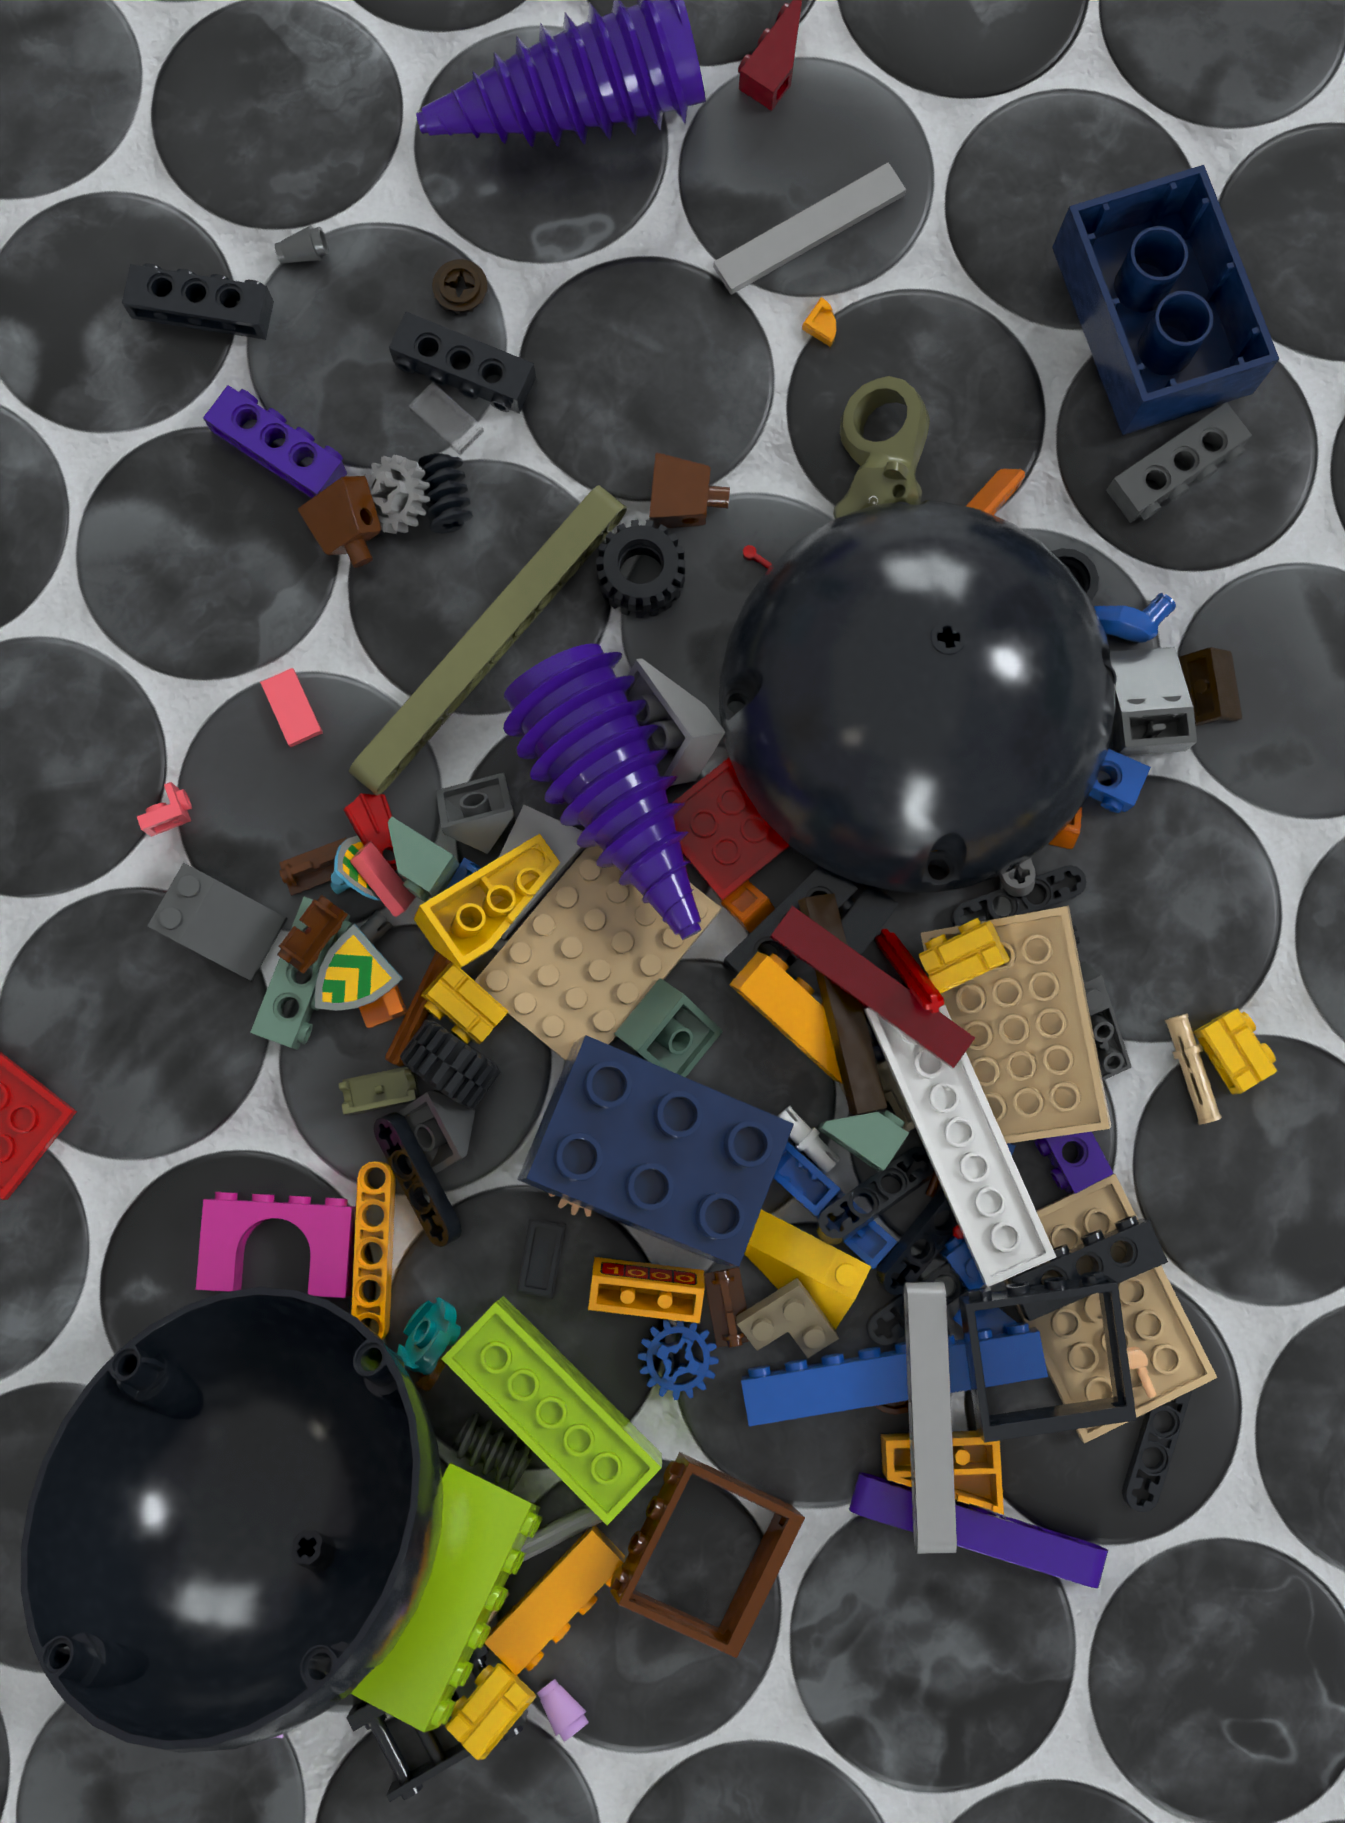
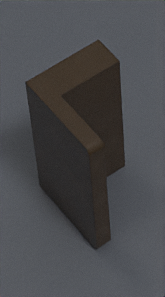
M1209 647L1179 656L1180 665L1193 704L1195 726L1221 719L1241 720L1242 712L1231 651Z

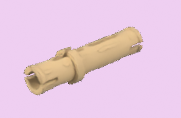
M1186 1013L1166 1019L1165 1023H1167L1175 1047V1051L1172 1052L1174 1059L1179 1060L1196 1111L1198 1124L1201 1125L1217 1121L1222 1116L1219 1113L1200 1052L1203 1051L1202 1046L1196 1043L1188 1019L1189 1016Z

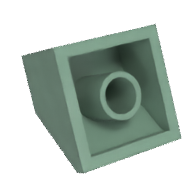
M391 816L388 821V827L397 870L405 880L403 886L414 896L426 902L429 897L433 898L446 890L460 864L454 855Z
M659 978L614 1034L642 1059L686 1077L721 1035L723 1030L688 997Z
M887 1110L881 1113L873 1112L821 1122L816 1128L878 1171L886 1169L909 1134L902 1128L905 1122Z

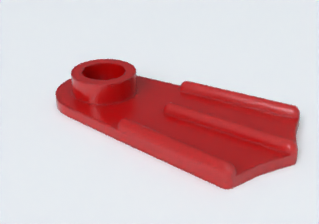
M360 793L352 803L344 808V812L363 846L371 841L382 856L384 850H390L394 853L388 827V821L392 814L385 794L372 795ZM395 859L392 861L386 860L394 869V871H396L397 865Z

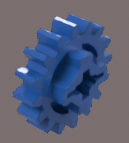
M663 1319L664 1329L659 1330L657 1327L652 1326L650 1331L654 1336L653 1339L643 1338L641 1341L648 1350L638 1353V1359L647 1361V1364L640 1368V1374L650 1373L651 1377L647 1382V1386L650 1388L659 1384V1396L661 1397L666 1394L667 1390L673 1391L674 1400H678L680 1391H685L689 1398H693V1387L697 1386L704 1391L706 1389L703 1381L704 1377L713 1379L715 1377V1373L709 1369V1365L717 1364L719 1359L710 1355L709 1352L717 1348L716 1343H706L705 1339L708 1337L709 1331L705 1329L698 1333L696 1331L697 1323L691 1322L688 1327L684 1326V1321H677L676 1325L671 1326L668 1319ZM682 1333L679 1340L667 1344L660 1341L667 1335ZM694 1340L699 1343L703 1351V1362L693 1356L691 1347ZM686 1343L684 1357L688 1362L686 1364L680 1362L673 1372L670 1373L672 1370V1358L668 1354L670 1352L677 1353L679 1349H682L683 1344ZM653 1354L663 1360L665 1370L662 1377L655 1369ZM686 1373L696 1375L689 1381L674 1383L680 1375Z

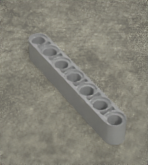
M944 1282L905 1283L904 1314L914 1546L916 1554L956 1553L957 1535Z

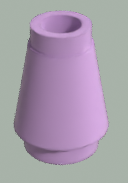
M556 1679L537 1692L555 1736L559 1734L564 1742L589 1723L584 1715L587 1711L558 1684Z

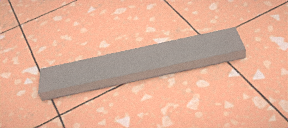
M888 162L715 260L713 268L732 295L905 196L906 188Z

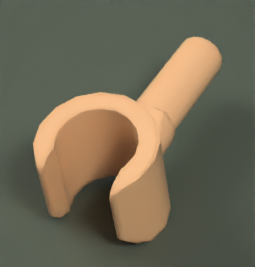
M1136 1346L1128 1347L1127 1354L1130 1370L1137 1369L1148 1398L1155 1397L1157 1394L1146 1368L1148 1366L1146 1354Z

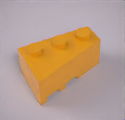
M953 1431L955 1499L959 1502L980 1506L1004 1515L1000 1441L984 1443L977 1431ZM909 1433L881 1434L882 1473L889 1481L912 1487Z

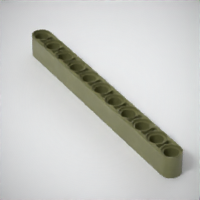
M600 485L596 486L352 763L349 773L375 795L383 793L605 540V536L610 531L612 532L627 511V507Z

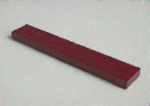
M794 906L790 908L770 936L950 1068H955L974 1041V1036L941 1012L931 1014L929 1010H924L909 989Z

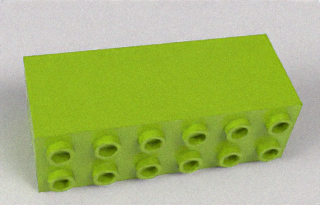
M504 1296L497 1300L441 1358L606 1525L622 1511L662 1468V1453Z
M449 1463L442 1478L443 1509L441 1535L433 1570L418 1608L384 1661L369 1672L350 1693L424 1733L438 1728L441 1723L445 1725L448 1722L456 1705V1702L451 1700L456 1688L459 1685L463 1687L467 1682L474 1664L469 1662L473 1651L476 1648L481 1649L491 1630V1626L487 1625L488 1619L494 1610L498 1612L502 1607L508 1594V1589L504 1588V1585L511 1573L516 1575L526 1554L521 1551L527 1537L533 1538L542 1521V1516L538 1515L540 1506L452 1463Z

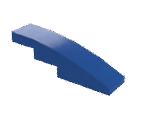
M787 1141L773 1179L813 1216L819 1219L820 1214L827 1207L846 1194ZM853 1201V1207L857 1212L867 1214ZM846 1212L836 1222L828 1219L827 1228L829 1230L836 1229L840 1233L841 1224L848 1218ZM874 1220L843 1241L848 1248L867 1265L871 1266L873 1270L879 1266L898 1242Z

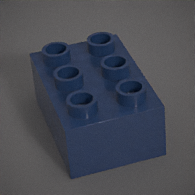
M1197 166L1069 206L1052 249L1122 435L1253 394L1278 362L1279 356L1205 166Z
M585 1035L573 1043L517 1180L718 1264L739 1267L794 1124Z

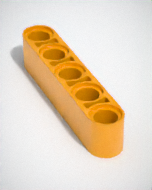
M374 1161L362 1166L357 1177L351 1315L361 1322L365 1318L374 1319L379 1325L378 1336L383 1340L390 1328L396 1176L389 1164ZM376 1167L383 1170L386 1177L385 1183L379 1189L372 1187L368 1180L369 1173ZM372 1205H378L384 1212L383 1221L378 1226L372 1225L367 1219V1211ZM371 1242L377 1243L382 1249V1258L377 1263L370 1262L365 1256V1249ZM368 1280L376 1281L380 1286L381 1293L377 1300H370L364 1294V1284Z

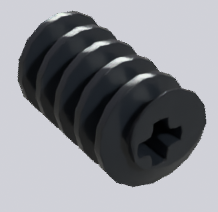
M434 453L421 457L418 460V464L425 471L422 480L430 484V487L424 490V493L430 497V501L426 502V506L429 507L427 511L428 518L432 521L430 524L431 531L443 534L459 530L464 525V522L473 517L472 511L462 510L471 504L470 499L459 497L468 491L466 484L457 483L465 478L464 471L454 470L463 465L462 458L451 457L443 453Z

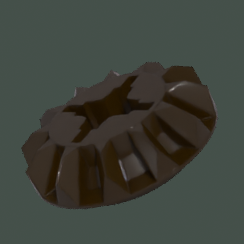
M451 260L443 264L433 278L432 288L435 299L442 305L444 310H452L457 315L462 311L473 312L474 307L480 303L483 304L486 292H488L485 273L477 264L469 260ZM461 276H463L465 285L469 289H464L462 295L458 297L456 290L452 287L458 286Z

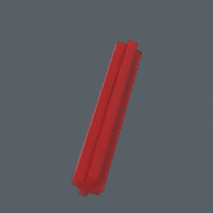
M882 929L881 934L875 937L877 946L923 1009L929 1010L931 1014L938 1013L939 1007L943 1006L945 1002L943 996L897 935L888 929Z

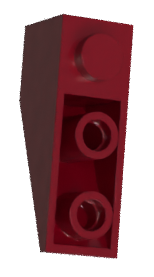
M792 0L791 3L786 2L782 6L776 19L777 22L771 29L766 28L763 31L752 55L746 54L738 67V73L740 74L739 90L771 111L791 86L802 0Z

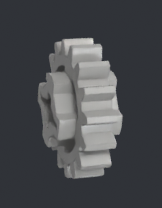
M393 455L392 458L387 456L381 457V464H371L374 473L372 475L364 474L370 488L381 530L392 534L397 532L407 533L408 525L418 526L416 516L418 514L425 516L426 511L422 508V503L430 501V497L424 495V490L429 488L430 484L421 481L425 471L416 468V461L398 455Z

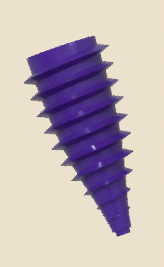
M613 0L612 12L604 16H600L589 2L587 21L578 26L575 25L565 12L563 31L551 36L540 23L539 42L529 48L516 35V53L503 61L494 52L493 67L480 76L472 70V80L456 90L451 88L449 94L423 106L422 111L417 112L416 116L421 133H429V136L474 134L476 138H479L481 133L498 134L502 142L506 144L509 133L523 134L532 148L537 132L549 133L557 147H560L563 130H574L585 145L589 127H600L611 141L613 125L619 122H625L636 136L638 119L648 116L651 117L659 130H661L663 113L674 110L684 124H686L688 107L706 102L685 2L684 0H637L636 5L626 8L620 0Z
M593 643L564 650L524 672L506 689L504 698L511 709V713L504 722V732L509 736L523 737L517 746V755L523 759H538L531 769L530 777L538 782L553 781L545 793V801L550 804H568L560 817L561 824L565 826L583 825L585 827L577 840V845L584 848L599 846L603 852L597 859V866L601 868L616 866L623 873L619 879V884L622 886L633 885L643 895L642 902L650 903L675 935H680L682 940L687 939L702 930L699 925L701 918L692 893L694 889H691L686 865L691 861L683 859L680 841L690 832L676 831L674 815L685 803H668L666 790L678 777L659 776L657 765L667 755L668 750L650 751L647 740L657 730L658 726H639L636 716L646 706L647 702L646 700H627L625 692L634 683L635 677L632 675L616 677L613 668L621 660V652L604 653L599 644Z

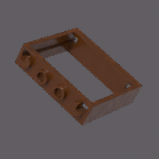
M679 1452L676 1460L671 1461L664 1472V1484L658 1496H653L647 1506V1518L641 1530L636 1531L628 1546L629 1554L623 1566H619L612 1576L610 1592L618 1605L737 1658L805 1517L794 1506ZM691 1474L775 1513L719 1628L634 1590Z

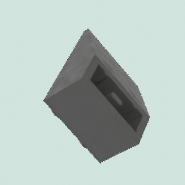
M1166 647L1110 652L1111 665L1117 675V682L1114 687L1115 717L1112 728L1114 750L1125 756L1187 751L1197 743L1193 704L1176 648Z
M1083 961L1080 962L1103 1081L1132 1068L1103 977L1091 965Z

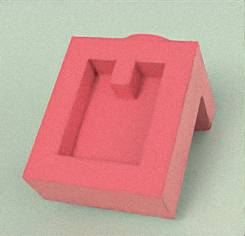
M172 782L164 784L170 804H154L145 810V814L137 816L141 830L151 837L191 822L187 811L192 809L190 799L184 789L179 790Z

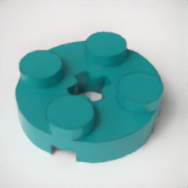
M440 1297L436 1298V1303H432L429 1300L423 1303L412 1315L403 1331L408 1336L405 1347L399 1344L397 1354L402 1357L405 1367L413 1372L429 1375L435 1369L438 1359L446 1347L452 1346L460 1335L461 1327L456 1324L457 1312L455 1307Z

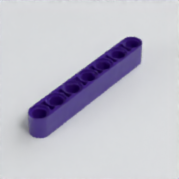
M859 1472L849 1511L868 1519L913 1532L912 1487ZM955 1500L957 1546L1084 1586L1099 1588L1108 1549L1082 1539Z

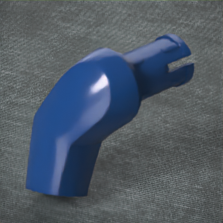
M1159 593L1143 611L1128 606H1094L1106 634L1143 643L1158 635V626L1175 610L1176 604L1167 594L1163 596V593Z

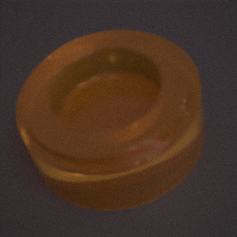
M442 1356L439 1357L435 1369L429 1375L420 1374L415 1384L417 1387L426 1392L431 1390L446 1365L441 1359Z

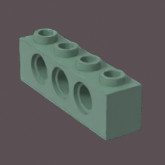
M303 897L292 928L295 926L302 932L306 931L308 926L299 919L310 906L313 899ZM349 914L342 922L340 930L330 938L321 950L317 961L310 965L313 974L309 982L299 984L296 978L298 969L281 957L279 958L250 1033L296 1050L299 1049L300 1044L305 1045L313 1027L309 1023L314 1009L319 1010L315 1008V985L319 969L328 950L352 926V923L349 922ZM291 999H296L299 1003L298 1013L292 1018H286L283 1013L285 1003Z

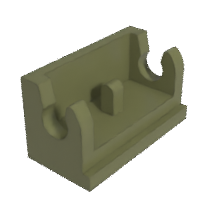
M407 1066L343 1079V1082L339 1083V1089L343 1092L344 1102L342 1103L343 1115L351 1116L409 1104L420 1097L416 1073Z

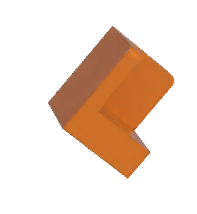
M398 984L376 1001L359 1007L367 1028H373L406 1015L407 1012Z

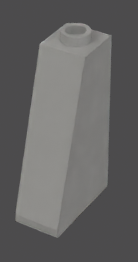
M523 805L499 857L540 833L560 861V864L501 936L500 939L503 941L507 939L586 849L577 845V840L583 832L582 830L573 826L562 825L560 820L526 805Z

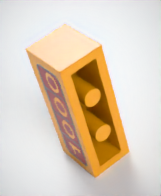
M594 1257L588 1310L700 1323L705 1290L704 1270Z

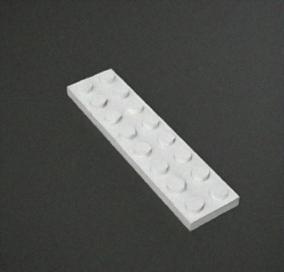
M945 1004L939 1007V1012L951 1020ZM869 1008L865 1009V1013L984 1285L990 1287L1056 1258L967 1053H964L955 1068L952 1069Z

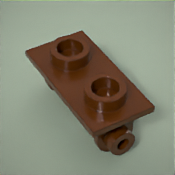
M347 837L279 862L281 870H279L280 876L284 884H287L291 896L331 881L338 847Z
M322 895L318 900L313 899L310 906L299 919L308 928L305 932H302L294 926L278 946L281 949L277 955L304 974L309 966L317 961L321 950L330 938L340 930L342 922L348 914Z
M736 1267L704 1273V1282L717 1348L724 1346L736 1347L743 1345L745 1342H750L738 1327L735 1318L747 1310L740 1268Z

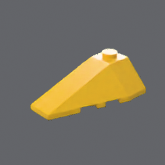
M539 833L419 905L414 921L436 951L459 968H462L492 949L558 867L560 861Z
M762 1209L744 1253L778 1290L798 1278L835 1329L855 1301L871 1269V1266Z

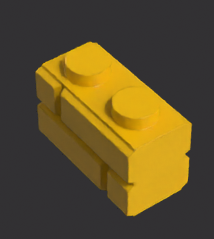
M976 918L959 926L958 929L961 934L949 940L943 934L924 943L927 950L918 955L925 971L929 975V979L940 994L1010 961L991 921L981 924L979 919Z
M449 963L421 995L427 1000L424 1008L438 1020L445 1016L455 1026L451 1029V1032L465 1044H468L471 1040L476 1044L482 1043L493 1028L508 1013L506 1008L454 963Z
M1238 1008L1223 1013L1193 1032L1232 1095L1245 1092L1277 1072L1273 1065L1276 1062L1274 1053L1267 1044H1260L1253 1033L1256 1030L1253 1020L1246 1012L1241 1013Z
M497 1663L495 1667L489 1664L481 1671L474 1681L478 1687L469 1698L463 1695L456 1701L451 1714L452 1718L445 1725L446 1729L477 1760L485 1759L537 1697L505 1664Z

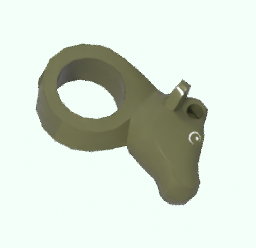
M891 376L878 378L862 385L850 397L841 417L840 436L843 446L860 467L852 480L847 494L834 507L833 515L835 519L869 506L884 503L906 502L910 505H919L921 503L922 490L916 481L915 473L927 439L930 418L921 396L905 380ZM895 402L907 406V418L903 427L895 436L878 442L864 439V425L868 416L876 408L886 403Z

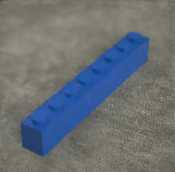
M1024 1322L1007 1325V1332L992 1334L991 1329L978 1330L985 1387L1048 1377L1038 1329L1035 1327L1029 1328V1324ZM948 1335L950 1393L971 1390L964 1339L955 1340L954 1335ZM906 1342L895 1344V1351L881 1353L880 1347H872L859 1350L858 1357L844 1359L843 1353L822 1356V1363L807 1365L806 1359L784 1363L785 1369L770 1371L769 1365L748 1369V1375L742 1376L741 1379L748 1425L755 1426L908 1400Z

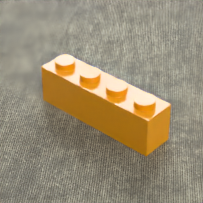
M757 952L729 985L831 1079L842 1084L823 1002L820 1004L811 996L815 990L800 977L794 980L785 972L789 966L774 953L768 956Z
M596 1525L587 1529L490 1630L485 1641L486 1646L515 1676L524 1668L528 1672L531 1671L543 1658L544 1653L541 1650L551 1639L554 1643L560 1641L571 1628V1625L568 1623L577 1612L584 1615L598 1599L595 1593L604 1584L611 1587L612 1576L615 1570L624 1564L625 1555Z

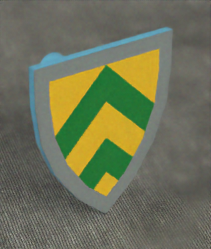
M354 836L346 839L338 847L335 856L334 872L331 875L332 890L336 894H340L351 887L368 898L380 900L350 863V860L363 847L360 838Z
M355 924L333 944L320 966L315 985V1008L335 1011L358 1008L376 1001L403 979Z

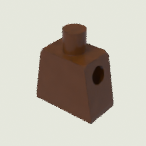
M656 453L649 520L654 521V528L656 529L661 524L667 528L703 526L706 524L707 507L728 509L730 487L710 486L711 467L708 465Z
M365 476L341 477L298 508L299 513L324 553L329 556L348 554L354 568L366 565L373 560L366 542L380 533L381 525Z

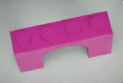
M215 1192V1199H203L196 1290L227 1292L241 1290L244 1250L250 1234L264 1221L279 1218L295 1224L308 1240L310 1247L308 1294L340 1298L351 1295L356 1206H347L348 1199L325 1198V1205L311 1204V1197L289 1196L288 1203L274 1202V1195L252 1194V1201L237 1200L238 1193Z

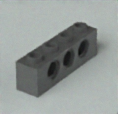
M1226 402L1116 476L1106 491L1130 523L1139 517L1147 520L1162 508L1160 503L1170 498L1172 501H1175L1190 489L1188 484L1196 479L1203 482L1218 470L1216 465L1224 460L1229 464L1240 457L1246 451L1243 446L1252 434L1228 402ZM1202 442L1210 443L1214 447L1215 452L1206 450ZM1174 461L1184 463L1187 471L1178 469ZM1146 480L1155 481L1159 486V490L1148 487Z

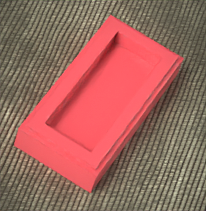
M293 668L260 682L290 747L323 733Z
M371 841L363 846L350 860V863L393 916L397 917L405 912L416 898L403 886L404 882Z

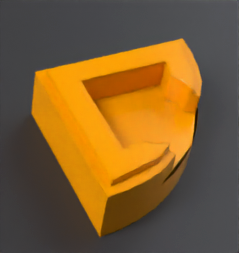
M821 297L802 324V330L831 347L836 335V319L831 305Z

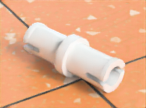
M790 1105L778 1115L779 1118L794 1124L789 1136L795 1143L794 1147L799 1152L803 1151L821 1172L826 1174L839 1162L841 1158L819 1138L820 1132L815 1127L811 1129Z

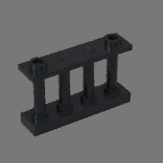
M485 1643L481 1649L476 1648L473 1651L469 1660L470 1663L474 1664L472 1673L475 1678L487 1667L485 1664L487 1660L486 1654L489 1653L490 1649ZM455 1690L451 1700L456 1702L460 1697ZM362 1701L353 1706L346 1717L353 1732L362 1726H365L367 1730L371 1729L397 1779L391 1783L386 1796L389 1802L400 1796L403 1800L409 1799L423 1788L422 1783L471 1755L462 1746L461 1742L444 1752L433 1730L424 1733L414 1728L430 1761L410 1771L384 1721L387 1718L386 1712ZM527 1709L504 1735V1741L513 1738L524 1729L522 1724L526 1722Z

